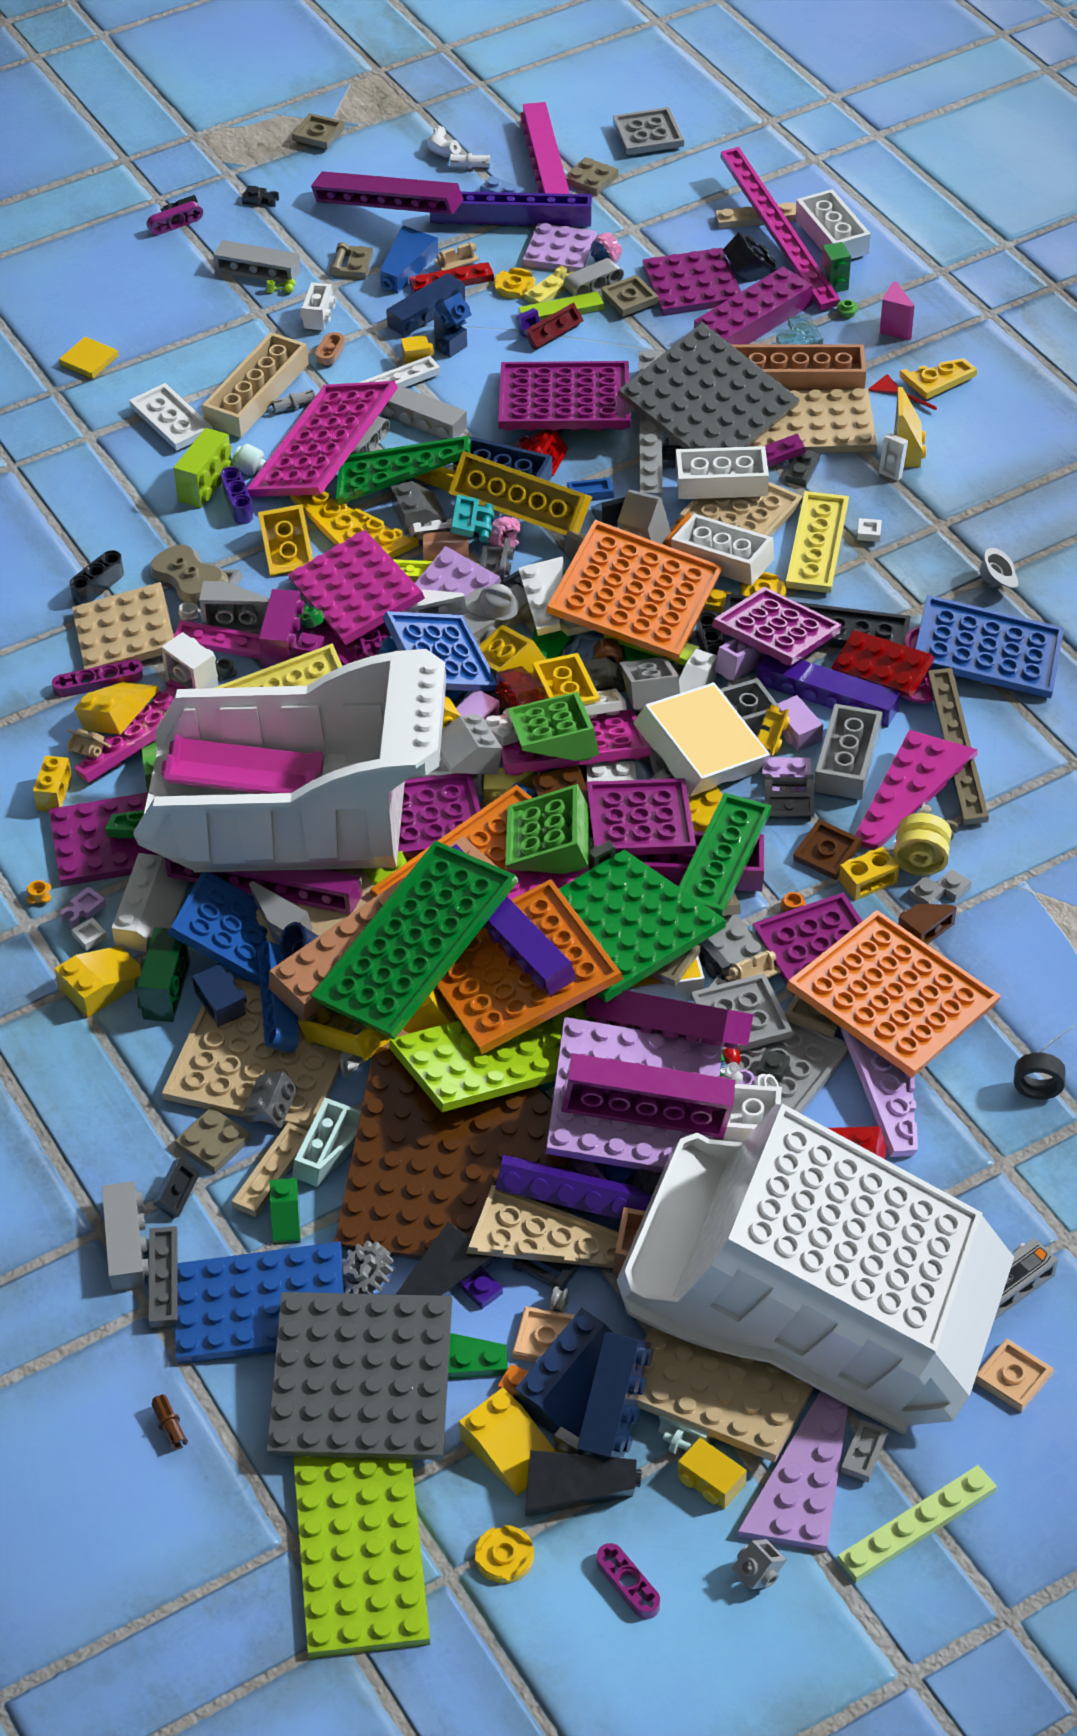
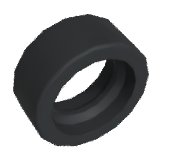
M1038 1052L1023 1055L1017 1060L1014 1067V1086L1020 1094L1027 1098L1037 1100L1054 1098L1062 1093L1065 1087V1065L1052 1054ZM1031 1073H1044L1052 1076V1078L1038 1080L1027 1075Z

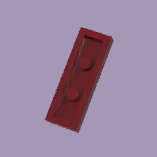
M573 302L525 329L523 332L531 347L535 349L584 320Z

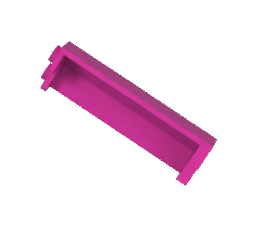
M175 735L174 741H170L167 761L163 760L161 775H164V779L168 783L256 794L293 793L312 780L322 776L325 755L319 751H312V754L185 739L181 735Z

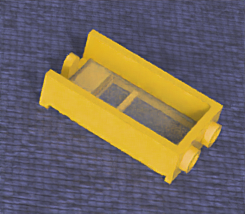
M323 1008L315 1013L319 1024L308 1020L303 1022L300 1019L298 1021L307 1043L312 1044L316 1042L317 1044L362 1057L365 1061L379 1047H383L391 1039L339 1013L329 1018L326 1010Z

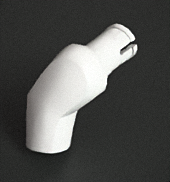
M436 126V129L434 128L433 135L427 140L430 151L444 158L450 157L451 154H458L461 151L459 143L456 140H445V128Z

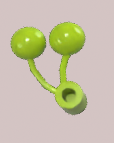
M287 279L285 283L275 286L273 280H268L266 292L274 293V290H284L286 293H292L296 281L294 279Z

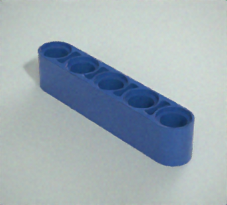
M264 941L259 949L258 964L265 1046L293 1053L299 1042L298 1016L269 989V970L284 961L281 945Z

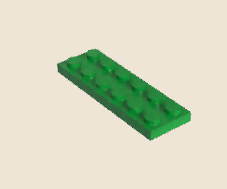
M724 792L679 888L723 917L770 816L771 805Z

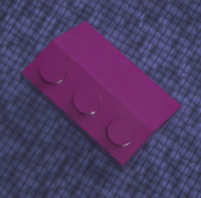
M272 589L259 637L263 669L285 661L289 658L291 648H295V631L300 629L299 615L304 613V601L300 599V591Z

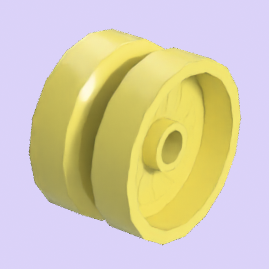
M927 813L910 814L903 818L897 826L893 857L899 867L908 873L920 876L934 875L942 871L948 864L952 833L949 824L942 818Z

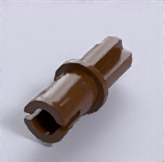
M166 1395L155 1396L152 1399L151 1405L159 1420L158 1428L163 1430L170 1449L179 1450L188 1443L179 1424L180 1417L174 1413Z

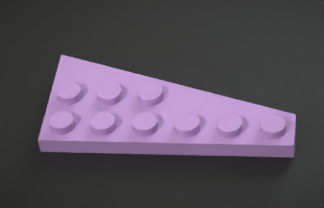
M823 1391L819 1392L738 1530L739 1538L751 1540L767 1539L770 1543L827 1552L849 1407L847 1404Z

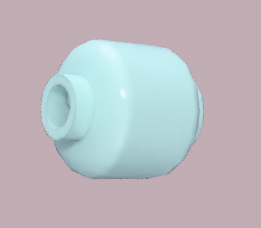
M244 444L242 447L238 446L232 458L234 467L248 476H254L266 463L264 452L250 444Z

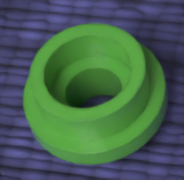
M846 299L838 303L837 311L843 318H852L858 311V305L854 301Z

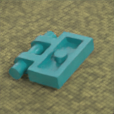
M457 494L450 533L472 538L475 531L479 533L480 541H488L492 533L491 522L494 519L493 505L487 503L484 507L478 506L479 499ZM476 517L481 518L482 522L477 521Z

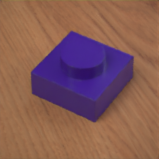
M534 308L516 316L519 332L523 337H526L523 332L525 329L540 322L538 310Z
M485 1270L463 1286L464 1293L481 1309L503 1294V1287Z

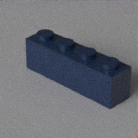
M449 273L441 276L386 309L387 326L403 337L409 335L434 320V313L437 312L436 305L458 293H461L465 301V283Z

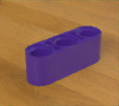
M232 466L226 467L221 471V481L230 512L236 523L248 524L253 520L250 494L240 470Z

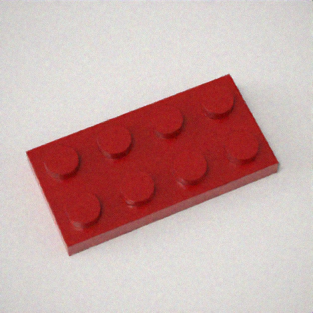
M853 630L831 669L899 691L900 694L912 698L934 661V657L931 653Z

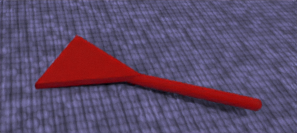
M886 374L872 385L868 391L897 394L898 385ZM906 393L910 400L937 410V406Z

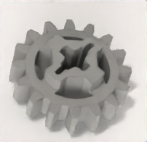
M366 1241L364 1247L358 1243L356 1244V1250L354 1252L348 1250V1258L343 1259L344 1294H374L373 1291L376 1289L381 1292V1284L383 1282L388 1283L390 1280L386 1276L393 1272V1269L389 1266L394 1262L390 1257L391 1253L376 1241L373 1244Z

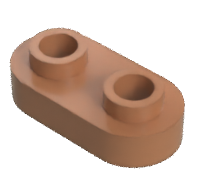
M332 332L324 336L316 350L318 363L329 366L337 361L345 347V339L341 333Z

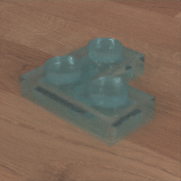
M809 314L788 318V325L792 331L776 335L777 344H823L824 340Z

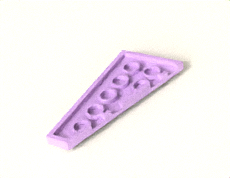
M840 1027L876 1122L881 1127L890 1157L914 1156L918 1150L917 1123L914 1121L916 1101L913 1099L915 1076L911 1078Z

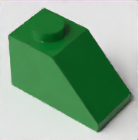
M297 1178L269 1180L273 1244L301 1242L300 1201Z

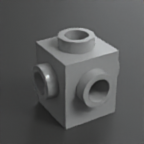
M767 1539L754 1540L740 1550L737 1555L738 1560L732 1569L739 1575L738 1578L744 1586L750 1589L768 1588L777 1581L779 1577L777 1573L787 1559Z

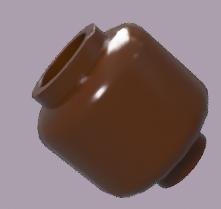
M604 638L597 641L592 649L595 666L598 670L606 673L618 670L620 662H623L624 659L621 645L612 638Z

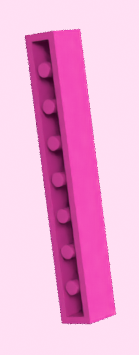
M546 102L523 104V112H520V123L522 124L523 135H525L529 158H531L534 179L537 181L538 193L570 194Z

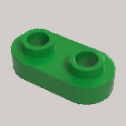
M304 605V613L299 615L300 627L305 629L315 627L325 621L321 609L309 607L308 605Z

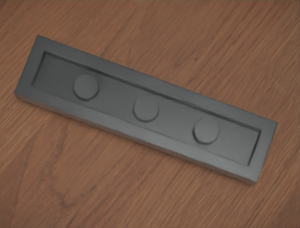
M177 1226L149 1228L150 1328L175 1326V1323L178 1322Z

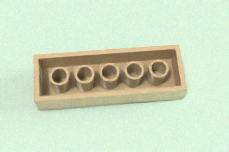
M270 332L202 404L204 419L212 428L242 438L272 405L271 401L276 400L308 366L307 344Z

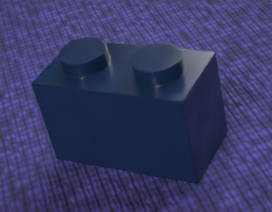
M221 964L192 976L194 992L217 1027L246 1015L245 1003H247L245 993L241 988H236L232 974L229 971L225 972Z

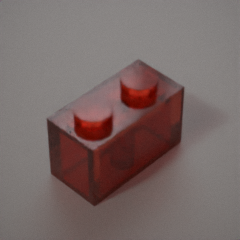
M519 666L496 672V693L509 706L516 707L544 700L546 696L545 687L524 667Z

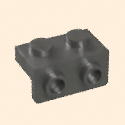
M505 538L504 547L483 545L480 566L500 576V579L511 574V562L509 560L514 558V547L510 546V538Z
M284 1071L259 1075L241 1117L246 1123L268 1120L276 1129L281 1128L297 1092V1086Z

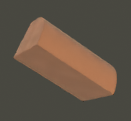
M450 532L423 533V561H434L445 546L469 559V538L467 536Z

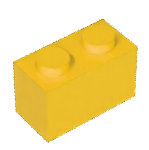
M699 1438L678 1461V1477L681 1482L689 1488H695L703 1494L709 1503L717 1504L723 1509L730 1504L746 1485L747 1470L702 1438Z

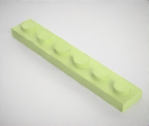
M977 1465L840 1553L837 1561L854 1582L857 1583L996 1493L997 1486Z

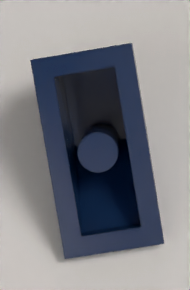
M438 312L434 313L435 350L451 358L468 346L467 329L462 326L457 329L455 326L447 329L440 321Z

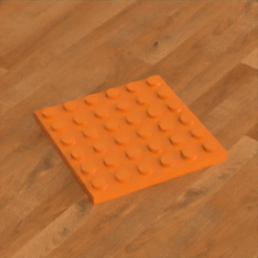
M594 520L547 605L546 613L678 661L722 572L723 566Z
M551 879L511 901L571 961L576 980L549 996L543 988L539 990L534 985L528 973H522L514 958L509 959L504 953L502 945L499 942L495 944L488 935L487 930L483 928L436 986L481 1054L492 1050L623 980L620 970Z
M878 910L792 977L786 986L792 993L911 1078L992 1009L1001 997V995Z

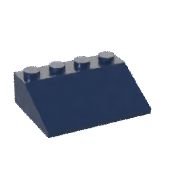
M582 1307L518 1384L513 1395L534 1421L554 1435L562 1427L575 1436L580 1437L605 1332L613 1333L605 1323Z

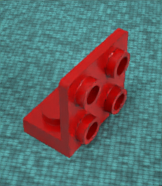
M543 430L536 435L523 436L519 439L516 446L517 448L551 455L552 476H554L568 451L567 446L556 430Z

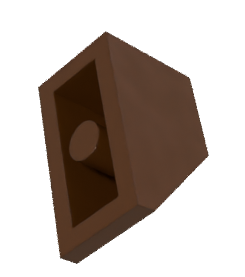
M916 904L900 914L898 925L928 945L955 924L957 907L945 904Z

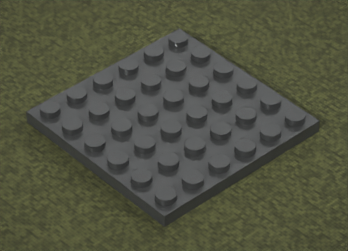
M703 322L621 387L617 394L683 449L749 447L793 410L800 401L798 397Z
M282 1292L267 1444L268 1456L444 1460L452 1296Z

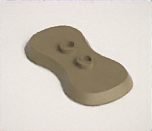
M175 545L162 551L153 558L149 568L152 578L171 584L176 589L178 597L188 603L200 602L203 581L228 582V576L224 571L215 566L203 564L198 552L187 545Z

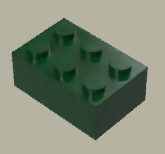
M154 928L152 937L147 939V955L141 959V975L135 979L134 989L139 995L137 1005L142 1011L144 1020L174 1022L189 970L190 957L188 945L168 935L169 928Z

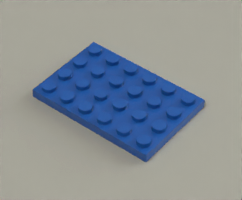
M927 595L915 649L933 655L934 661L929 668L931 670L952 668L953 674L956 676L1051 699L1064 628Z
M341 1242L178 1263V1322L175 1323V1358L177 1363L183 1364L276 1351L282 1292L344 1294Z

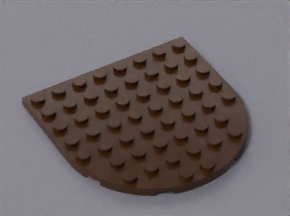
M379 1047L372 1055L335 1242L340 1241L342 1248L356 1250V1244L358 1243L364 1247L366 1241L372 1244L376 1241L391 1253V1256L421 1260L447 1222L472 1238L492 1185L496 1186L503 1155L571 1171L572 1158L545 1154L552 1108L551 1101L535 1086L441 1112L391 1049ZM529 1198L558 1210L562 1207V1205ZM494 1256L493 1259H494V1258L501 1259V1258H504V1257Z

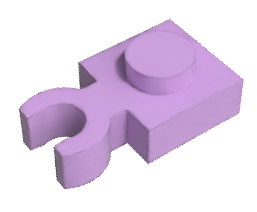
M87 887L70 900L71 907H67L60 912L61 920L65 921L67 918L72 917L69 919L70 927L74 928L80 923L82 917L89 920L107 906L106 899Z

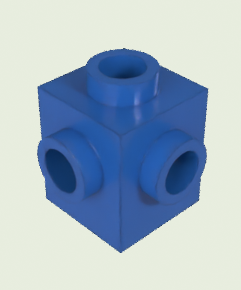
M461 293L435 306L440 321L447 329L455 326L456 329L467 323L465 319L472 315L470 307L464 301Z

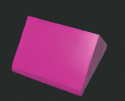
M896 281L892 282L882 299L879 333L911 340L915 305Z

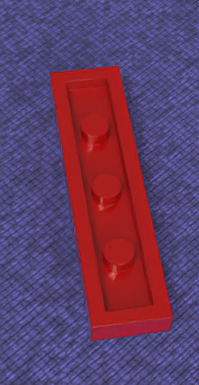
M489 262L409 277V284L413 293L447 273L465 283V286L494 281V273Z

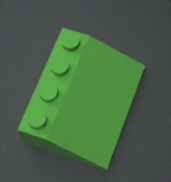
M578 691L507 709L523 751L574 761H587L599 755L594 727Z
M578 784L508 806L505 862L507 869L565 874L588 867V805Z

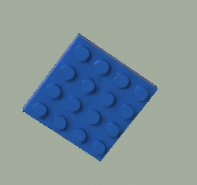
M386 611L382 617L399 651L427 649L445 662V690L495 692L499 684L463 615Z
M202 872L167 934L257 985L259 984L258 953L262 943L268 941L266 939L268 931L266 927L259 925L256 919L258 907L254 902L253 896L211 872Z

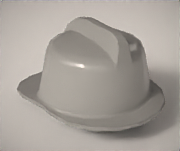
M988 548L984 552V560L979 569L982 578L989 587L1004 585L1009 588H1016L1018 586V579L1011 559L997 548Z
M492 584L487 588L476 589L469 593L465 599L466 609L471 614L500 621L514 618L520 608L518 599L503 584Z

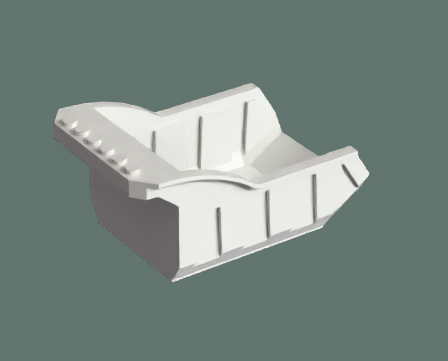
M427 649L395 651L370 656L346 664L325 674L308 686L177 689L176 696L156 728L157 755L144 815L134 830V837L138 845L192 869L194 872L397 867L405 781L411 776H426L439 767L446 688L445 662ZM175 735H181L185 739L312 754V751H319L325 755L322 776L312 780L293 793L256 794L168 783L164 779V775H161L163 760L167 761L170 741H174Z
M775 1104L743 1143L711 1140L699 1133L681 1138L670 1152L617 1278V1283L628 1315L687 1342L741 1358L769 1362L904 1435L908 1425L952 1422L969 1398L1014 1256L982 1216V1212L788 1106Z

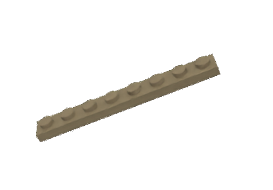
M952 668L928 671V679L943 739L971 747ZM975 759L969 760L959 774L955 773L952 776L963 824L986 823L989 820V815Z

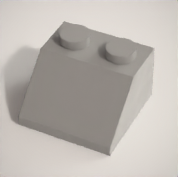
M634 490L627 492L617 521L619 529L660 544L664 543L671 530L662 498Z

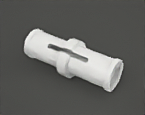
M468 153V155L451 154L450 167H468V169H472V167L490 168V155H472V153Z

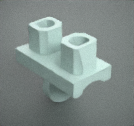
M659 1415L660 1426L658 1432L664 1434L663 1440L670 1443L669 1452L676 1455L681 1448L688 1451L699 1438L709 1443V1433L664 1415Z

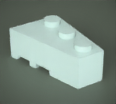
M325 1097L296 1155L292 1178H297L300 1181L318 1187L353 1153L361 1111Z

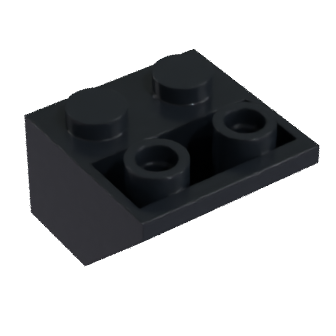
M738 232L722 249L736 272L750 282L761 280L778 270L776 260L768 255L769 250L762 243L756 244V241L750 235L744 236Z

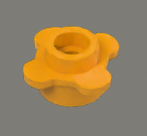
M36 880L27 886L26 889L29 893L26 898L27 903H48L51 901L49 891L52 887L49 883Z

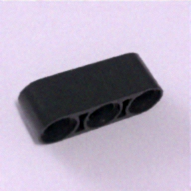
M116 550L104 552L70 580L72 600L76 605L92 602L124 576L121 553Z
M709 611L701 612L696 623L698 645L700 650L718 656L719 647L725 644L722 632L712 627L713 620L717 616Z

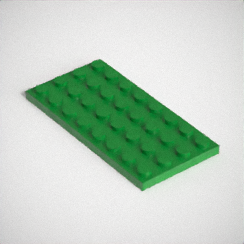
M435 840L311 994L312 999L394 1040L518 883L516 875Z

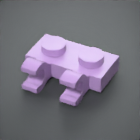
M768 757L762 766V781H764V775H772V777H806V775H811V758ZM772 787V792H780V788ZM794 787V792H804V787Z

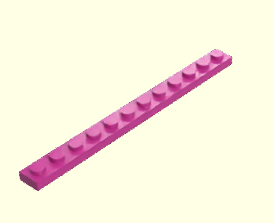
M740 147L721 151V160L796 274L813 285L812 298L820 311L837 306L840 298Z

